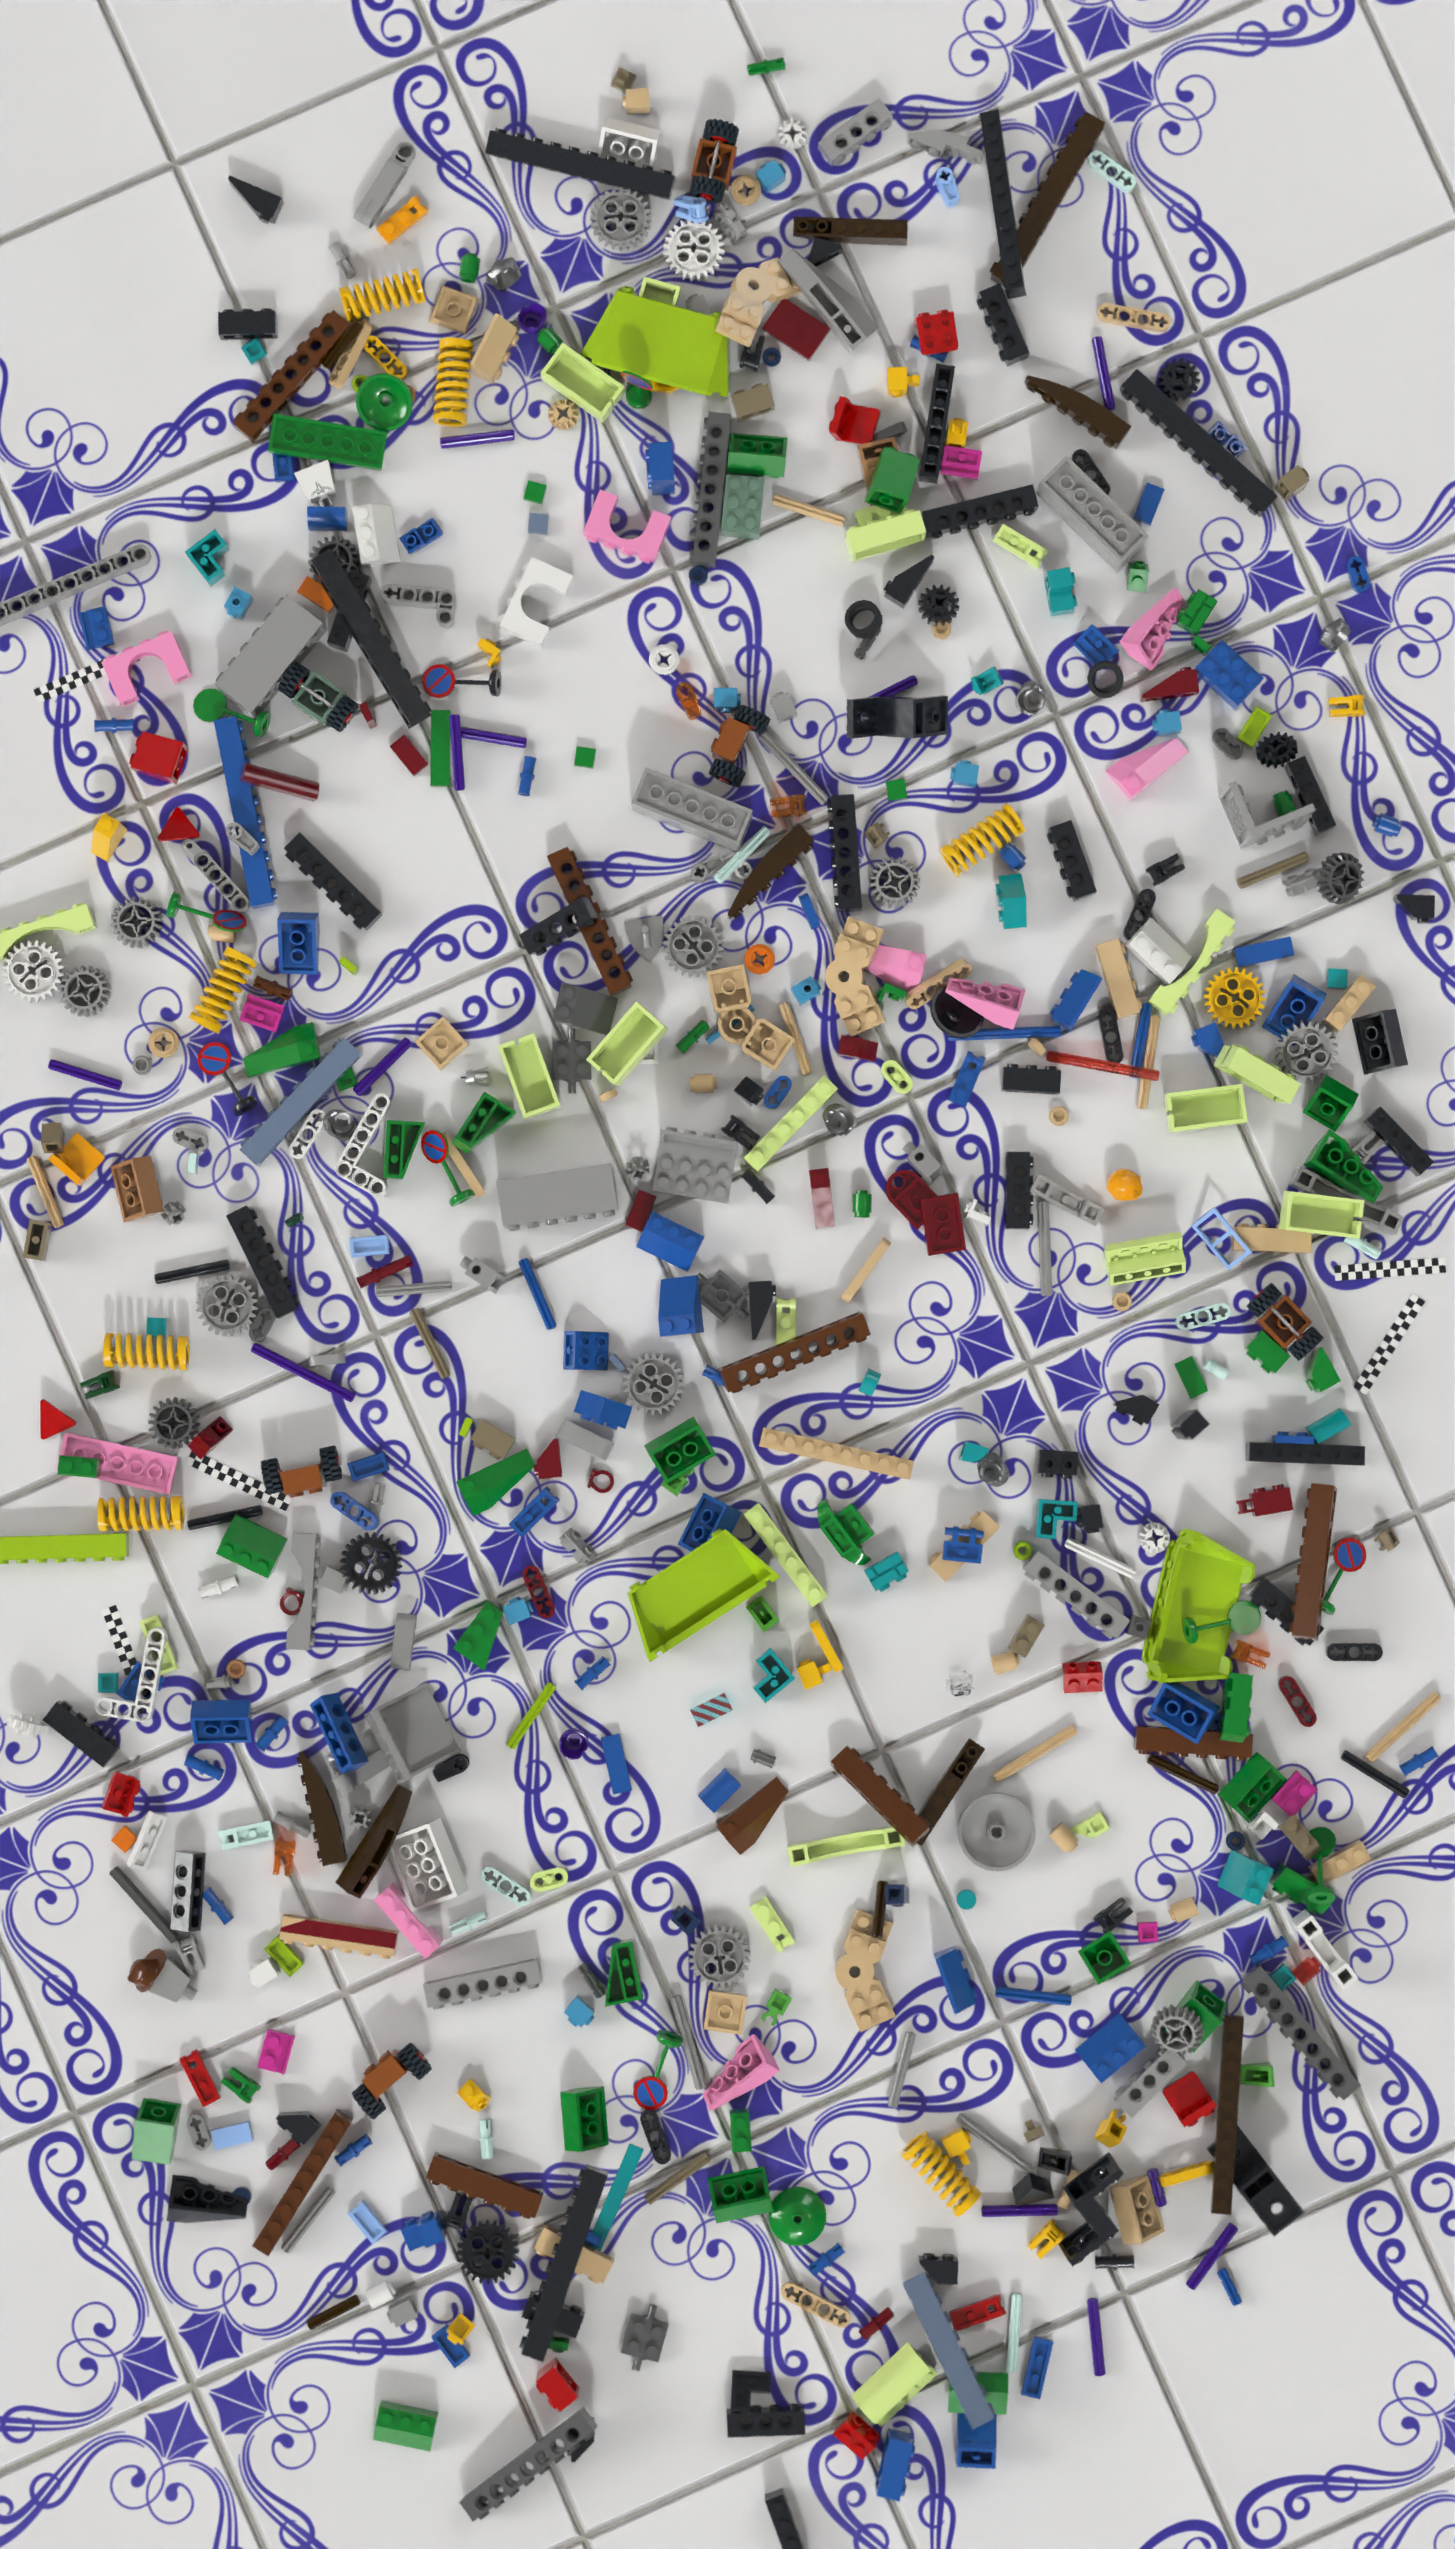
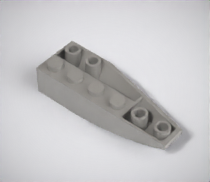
M794 249L778 261L848 352H851L878 329V326L854 296Z

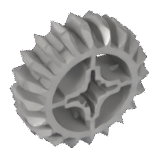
M890 857L889 864L886 859H883L884 866L877 863L876 866L879 871L872 869V873L876 876L869 877V880L874 881V883L869 884V888H875L871 891V895L878 894L875 897V901H878L880 898L883 899L881 906H884L885 902H889V909L892 907V903H895V908L898 909L899 902L905 907V900L910 903L913 901L910 895L913 897L917 896V893L913 890L920 889L919 885H915V883L920 882V878H914L918 875V871L911 872L914 865L906 867L908 860L901 864L900 857H898L897 863H894V858ZM891 868L900 869L904 871L906 875L903 874L901 876H898L893 872ZM886 871L888 881L879 886V877ZM892 879L900 881L897 887L889 885ZM910 880V889L903 895L901 885ZM892 890L897 895V898L889 897L883 891Z
M132 897V903L125 899V906L122 903L118 904L121 907L120 911L114 909V912L118 915L111 916V919L116 921L111 923V927L117 928L113 931V934H119L117 940H123V945L125 946L130 942V947L134 948L137 943V947L140 949L142 948V942H144L145 946L148 947L149 943L147 940L150 939L154 943L156 940L152 936L155 934L159 937L160 933L156 930L163 929L161 925L157 924L163 922L162 918H157L161 911H155L157 906L155 904L151 905L149 899L145 903L143 897H140L138 902L136 897ZM138 908L148 910L151 918L141 917ZM133 909L131 917L123 921L125 914ZM137 918L142 921L138 927L133 924V921ZM151 924L149 931L141 936L143 928ZM123 927L133 928L135 937L126 935Z
M83 965L80 967V972L76 967L73 968L74 974L68 971L67 975L70 977L68 979L62 978L66 984L59 985L60 988L64 989V991L59 992V995L65 996L60 1000L62 1003L67 1002L64 1006L65 1009L71 1008L70 1013L72 1014L77 1011V1016L79 1017L82 1016L83 1011L85 1017H89V1011L94 1016L97 1015L95 1009L102 1012L103 1008L100 1005L107 1006L108 1003L104 999L111 998L110 995L106 994V992L111 991L110 987H105L110 983L109 980H103L106 975L104 973L99 975L100 970L96 968L93 971L92 966H89L86 971ZM82 977H93L98 983L86 984ZM76 981L77 989L70 994L71 987ZM83 986L89 989L87 997L81 993ZM100 988L99 996L94 1002L92 996ZM83 998L88 1006H78L72 1000Z
M1172 2004L1169 2005V2009L1164 2006L1162 2011L1159 2010L1152 2020L1151 2030L1152 2037L1155 2038V2044H1161L1160 2049L1166 2048L1167 2054L1170 2051H1174L1175 2056L1178 2052L1183 2056L1186 2051L1191 2053L1193 2049L1198 2048L1203 2039L1204 2029H1202L1203 2022H1199L1200 2015L1194 2016L1195 2011L1189 2012L1188 2006L1184 2009L1181 2008L1180 2004L1177 2005V2008ZM1163 2025L1166 2027V2030L1169 2032L1168 2035L1165 2033V2031H1164V2029H1163ZM1186 2025L1190 2027L1192 2034L1189 2033V2030L1186 2028Z

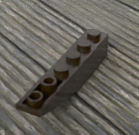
M794 216V237L813 240L817 237L831 242L907 246L908 220Z
M1029 375L1025 378L1024 384H1026V388L1032 393L1037 392L1041 395L1043 401L1055 405L1061 414H1067L1072 417V421L1075 424L1086 427L1089 434L1101 438L1103 443L1109 448L1117 449L1132 427L1103 405L1080 392L1049 380Z
M800 824L796 825L772 847L753 869L727 914L729 920L733 917L735 919L744 912L742 909L747 904L751 906L758 899L756 896L761 891L765 893L772 886L770 883L775 878L779 880L785 875L786 872L784 870L788 866H795L800 861L798 858L803 853L806 855L814 848L812 845L814 844V839Z
M970 1738L956 1755L917 1813L919 1817L922 1815L929 1822V1832L917 1843L920 1846L923 1845L985 1750V1748Z
M302 1750L299 1752V1756H297V1763L303 1770L301 1782L307 1789L305 1801L311 1808L309 1819L310 1823L314 1824L315 1827L313 1838L314 1842L318 1843L319 1851H317L318 1861L322 1862L323 1866L345 1862L347 1854L340 1821L333 1800L316 1766L306 1751Z
M399 1784L396 1786L335 1883L348 1894L360 1899L380 1869L403 1822L411 1799V1790Z

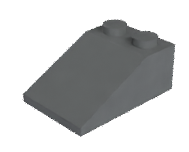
M561 983L552 1020L555 1023L608 1035L611 1030L618 998Z

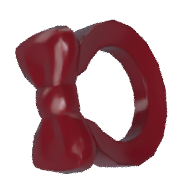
M592 1469L587 1487H592L599 1493L609 1492L614 1485V1478L611 1473L606 1470L596 1471V1469ZM600 1474L607 1475L610 1478V1485L606 1489L598 1488L593 1482L594 1476Z
M287 1587L286 1593L280 1599V1609L287 1615H296L301 1610L302 1599H304L305 1593ZM291 1595L297 1596L299 1603L298 1608L293 1611L286 1609L284 1605V1600Z

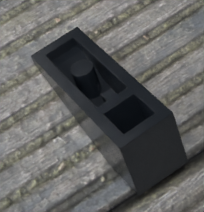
M229 175L230 185L256 214L258 219L267 224L269 222L275 224L284 204L282 197Z
M928 556L897 575L893 581L889 580L884 588V591H886L884 597L904 609L933 563L935 556Z
M772 1281L748 1282L752 1340L757 1339L773 1301V1296H776V1285H772Z

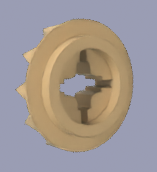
M742 175L733 181L731 195L735 202L740 203L742 206H750L752 203L757 202L761 195V186L756 178L750 175ZM743 184H745V187H747V189H751V191H749L748 197L747 195H745V193H741L744 187Z
M558 399L557 402L551 405L548 417L550 423L555 428L567 430L577 423L579 413L573 402L567 399ZM568 409V411H567V416H568V418H565V417L563 416L562 418L559 419V417H560L559 410H561V411L564 412L565 410Z
M164 1027L158 1028L151 1033L148 1046L150 1051L157 1057H172L177 1052L179 1039L173 1030ZM165 1035L166 1041L172 1044L166 1045L163 1051L162 1045L156 1044V1042L162 1041Z

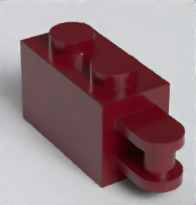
M1284 1484L1273 1485L1272 1490L1265 1491V1487L1253 1489L1254 1493H1249V1499L1236 1501L1240 1510L1238 1514L1252 1512L1253 1516L1256 1517L1294 1510L1290 1487H1284ZM1246 1502L1251 1503L1252 1509L1247 1510Z

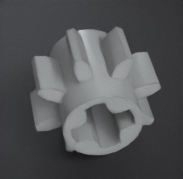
M642 1156L632 1157L629 1162H626L627 1176L632 1175L634 1180L644 1179L646 1174L650 1173L648 1160L644 1161Z
M178 1201L175 1203L168 1202L162 1208L164 1213L161 1214V1217L168 1225L179 1224L185 1219L183 1213L186 1210Z
M362 1805L360 1810L354 1807L353 1811L355 1814L348 1815L353 1820L350 1825H357V1830L362 1825L368 1828L366 1822L373 1820L368 1815L371 1810L365 1811L364 1805ZM357 1813H359V1815L364 1814V1822H362L361 1820H356V1818L358 1817Z

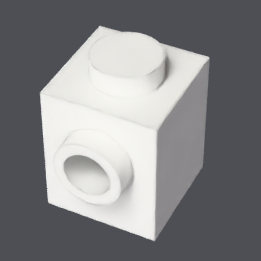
M268 1957L264 1961L259 1959L250 1965L252 1968L248 1971L250 1974L248 1978L253 1986L257 1985L260 1988L278 1976L280 1972L272 1959Z

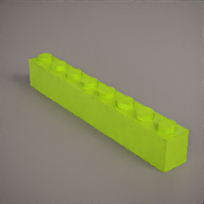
M129 1533L0 1537V1564H9V1560H16L17 1564L28 1563V1559H35V1563H47V1559H55V1562H66V1558H74V1562H85L86 1558H93V1561H105V1557H112V1561H122L124 1557L129 1556Z

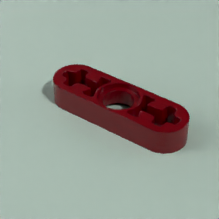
M527 1566L523 1570L522 1576L537 1612L542 1618H550L555 1613V1606L542 1575L536 1566ZM528 1569L536 1571L537 1574L534 1575L535 1580L540 1579L541 1583H536L530 1587L529 1583H533L531 1577H526ZM537 1586L544 1589V1595L540 1598L536 1597L533 1593L534 1588ZM548 1597L549 1601H545L546 1606H551L552 1608L549 1611V1615L541 1612L543 1605L542 1603L538 1605L537 1601Z
M1281 1677L1278 1681V1688L1296 1718L1305 1727L1313 1726L1317 1721V1716L1300 1687L1292 1677ZM1284 1681H1291L1290 1687L1292 1691L1297 1689L1298 1692L1292 1693L1288 1697L1287 1694H1290V1691L1287 1688L1283 1689ZM1295 1696H1300L1303 1700L1302 1705L1299 1707H1295L1292 1704V1699ZM1304 1709L1306 1714L1312 1715L1310 1718L1311 1722H1303L1304 1714L1302 1712L1298 1714L1297 1711Z

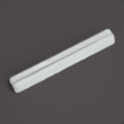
M1068 1538L1065 1542L1066 1548L1129 1578H1133L1136 1574V1569L1076 1540Z

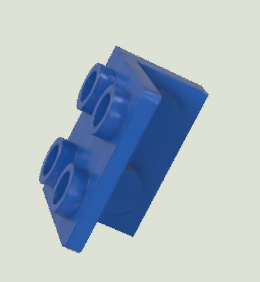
M564 1331L563 1370L607 1371L609 1333Z

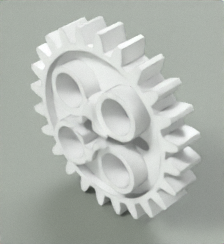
M688 220L687 224H684L683 221H680L681 227L674 225L675 232L669 230L668 234L670 237H665V242L668 244L663 245V249L667 250L663 255L664 257H669L666 259V265L671 264L670 271L676 269V276L682 273L683 280L686 276H689L690 281H692L693 277L696 276L697 280L700 281L701 275L707 279L708 272L712 275L714 274L713 267L719 269L717 262H723V258L720 256L725 254V250L721 249L724 247V242H720L722 235L716 236L718 229L712 230L711 223L705 226V222L699 224L691 223ZM686 236L690 238V241L684 243L680 239ZM702 238H706L709 240V242L704 245L701 244L699 241ZM693 247H696L695 252H692ZM686 255L689 259L687 261H680L679 257ZM705 257L707 258V261L705 263L698 262V258Z
M29 940L27 946L21 942V949L14 946L15 953L8 952L11 958L4 959L8 963V966L2 967L7 971L2 976L8 978L4 984H11L8 990L10 992L15 990V997L21 994L20 1000L22 1001L26 997L29 1003L32 1002L33 998L39 1003L40 997L46 1001V995L49 994L53 997L52 990L59 991L56 985L63 984L59 980L60 977H65L63 973H60L65 967L59 965L63 962V959H56L59 953H52L54 949L52 946L46 949L47 944L45 942L41 946L37 940L34 945ZM34 954H39V961L32 963L31 957ZM23 965L24 972L21 975H17V967ZM32 968L36 969V971H35V972L37 973L36 975H32V974H31V973H32V971H31ZM45 969H51V975L48 978L43 977ZM35 980L36 987L29 990L28 983Z

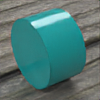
M868 1368L858 1391L872 1397L881 1373Z

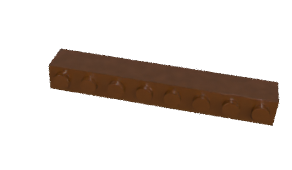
M1311 1483V1488L1307 1490L1309 1505L1305 1508L1304 1518L1307 1521L1306 1526L1302 1528L1304 1544L1300 1546L1299 1552L1302 1560L1301 1564H1298L1297 1567L1299 1583L1295 1584L1297 1599L1296 1602H1293L1292 1606L1294 1621L1290 1623V1633H1292L1294 1638L1318 1641L1337 1496V1488L1334 1485Z
M338 2109L335 2111L252 2247L267 2256L270 2255L352 2123L353 2118Z

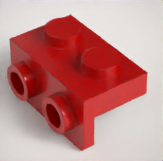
M1069 1662L1062 1664L1064 1693L1103 1692L1101 1662Z
M114 1771L101 1808L128 1817L134 1808L133 1801L135 1795L140 1791V1780L134 1776Z
M851 2411L847 2419L833 2432V2435L861 2460L876 2448L881 2437L875 2429L868 2425L854 2411Z

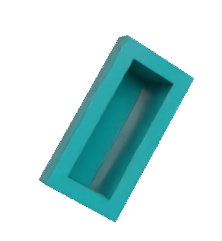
M1338 1408L1305 1428L1310 1436H1314V1443L1319 1444L1352 1424L1344 1412Z
M965 1441L959 1460L965 1462L978 1461L987 1454L989 1448Z

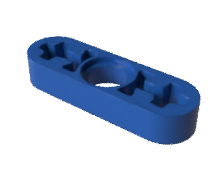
M335 1492L331 1495V1505L364 1530H374L379 1526V1517L346 1492ZM337 1497H342L341 1500L349 1504L347 1506L345 1504H338L339 1500ZM354 1505L359 1509L357 1516L351 1514V1508ZM363 1516H364L365 1518H372V1519H371V1522H372L373 1524H372V1525H367V1524H368V1521L365 1520V1519H360V1518H362Z

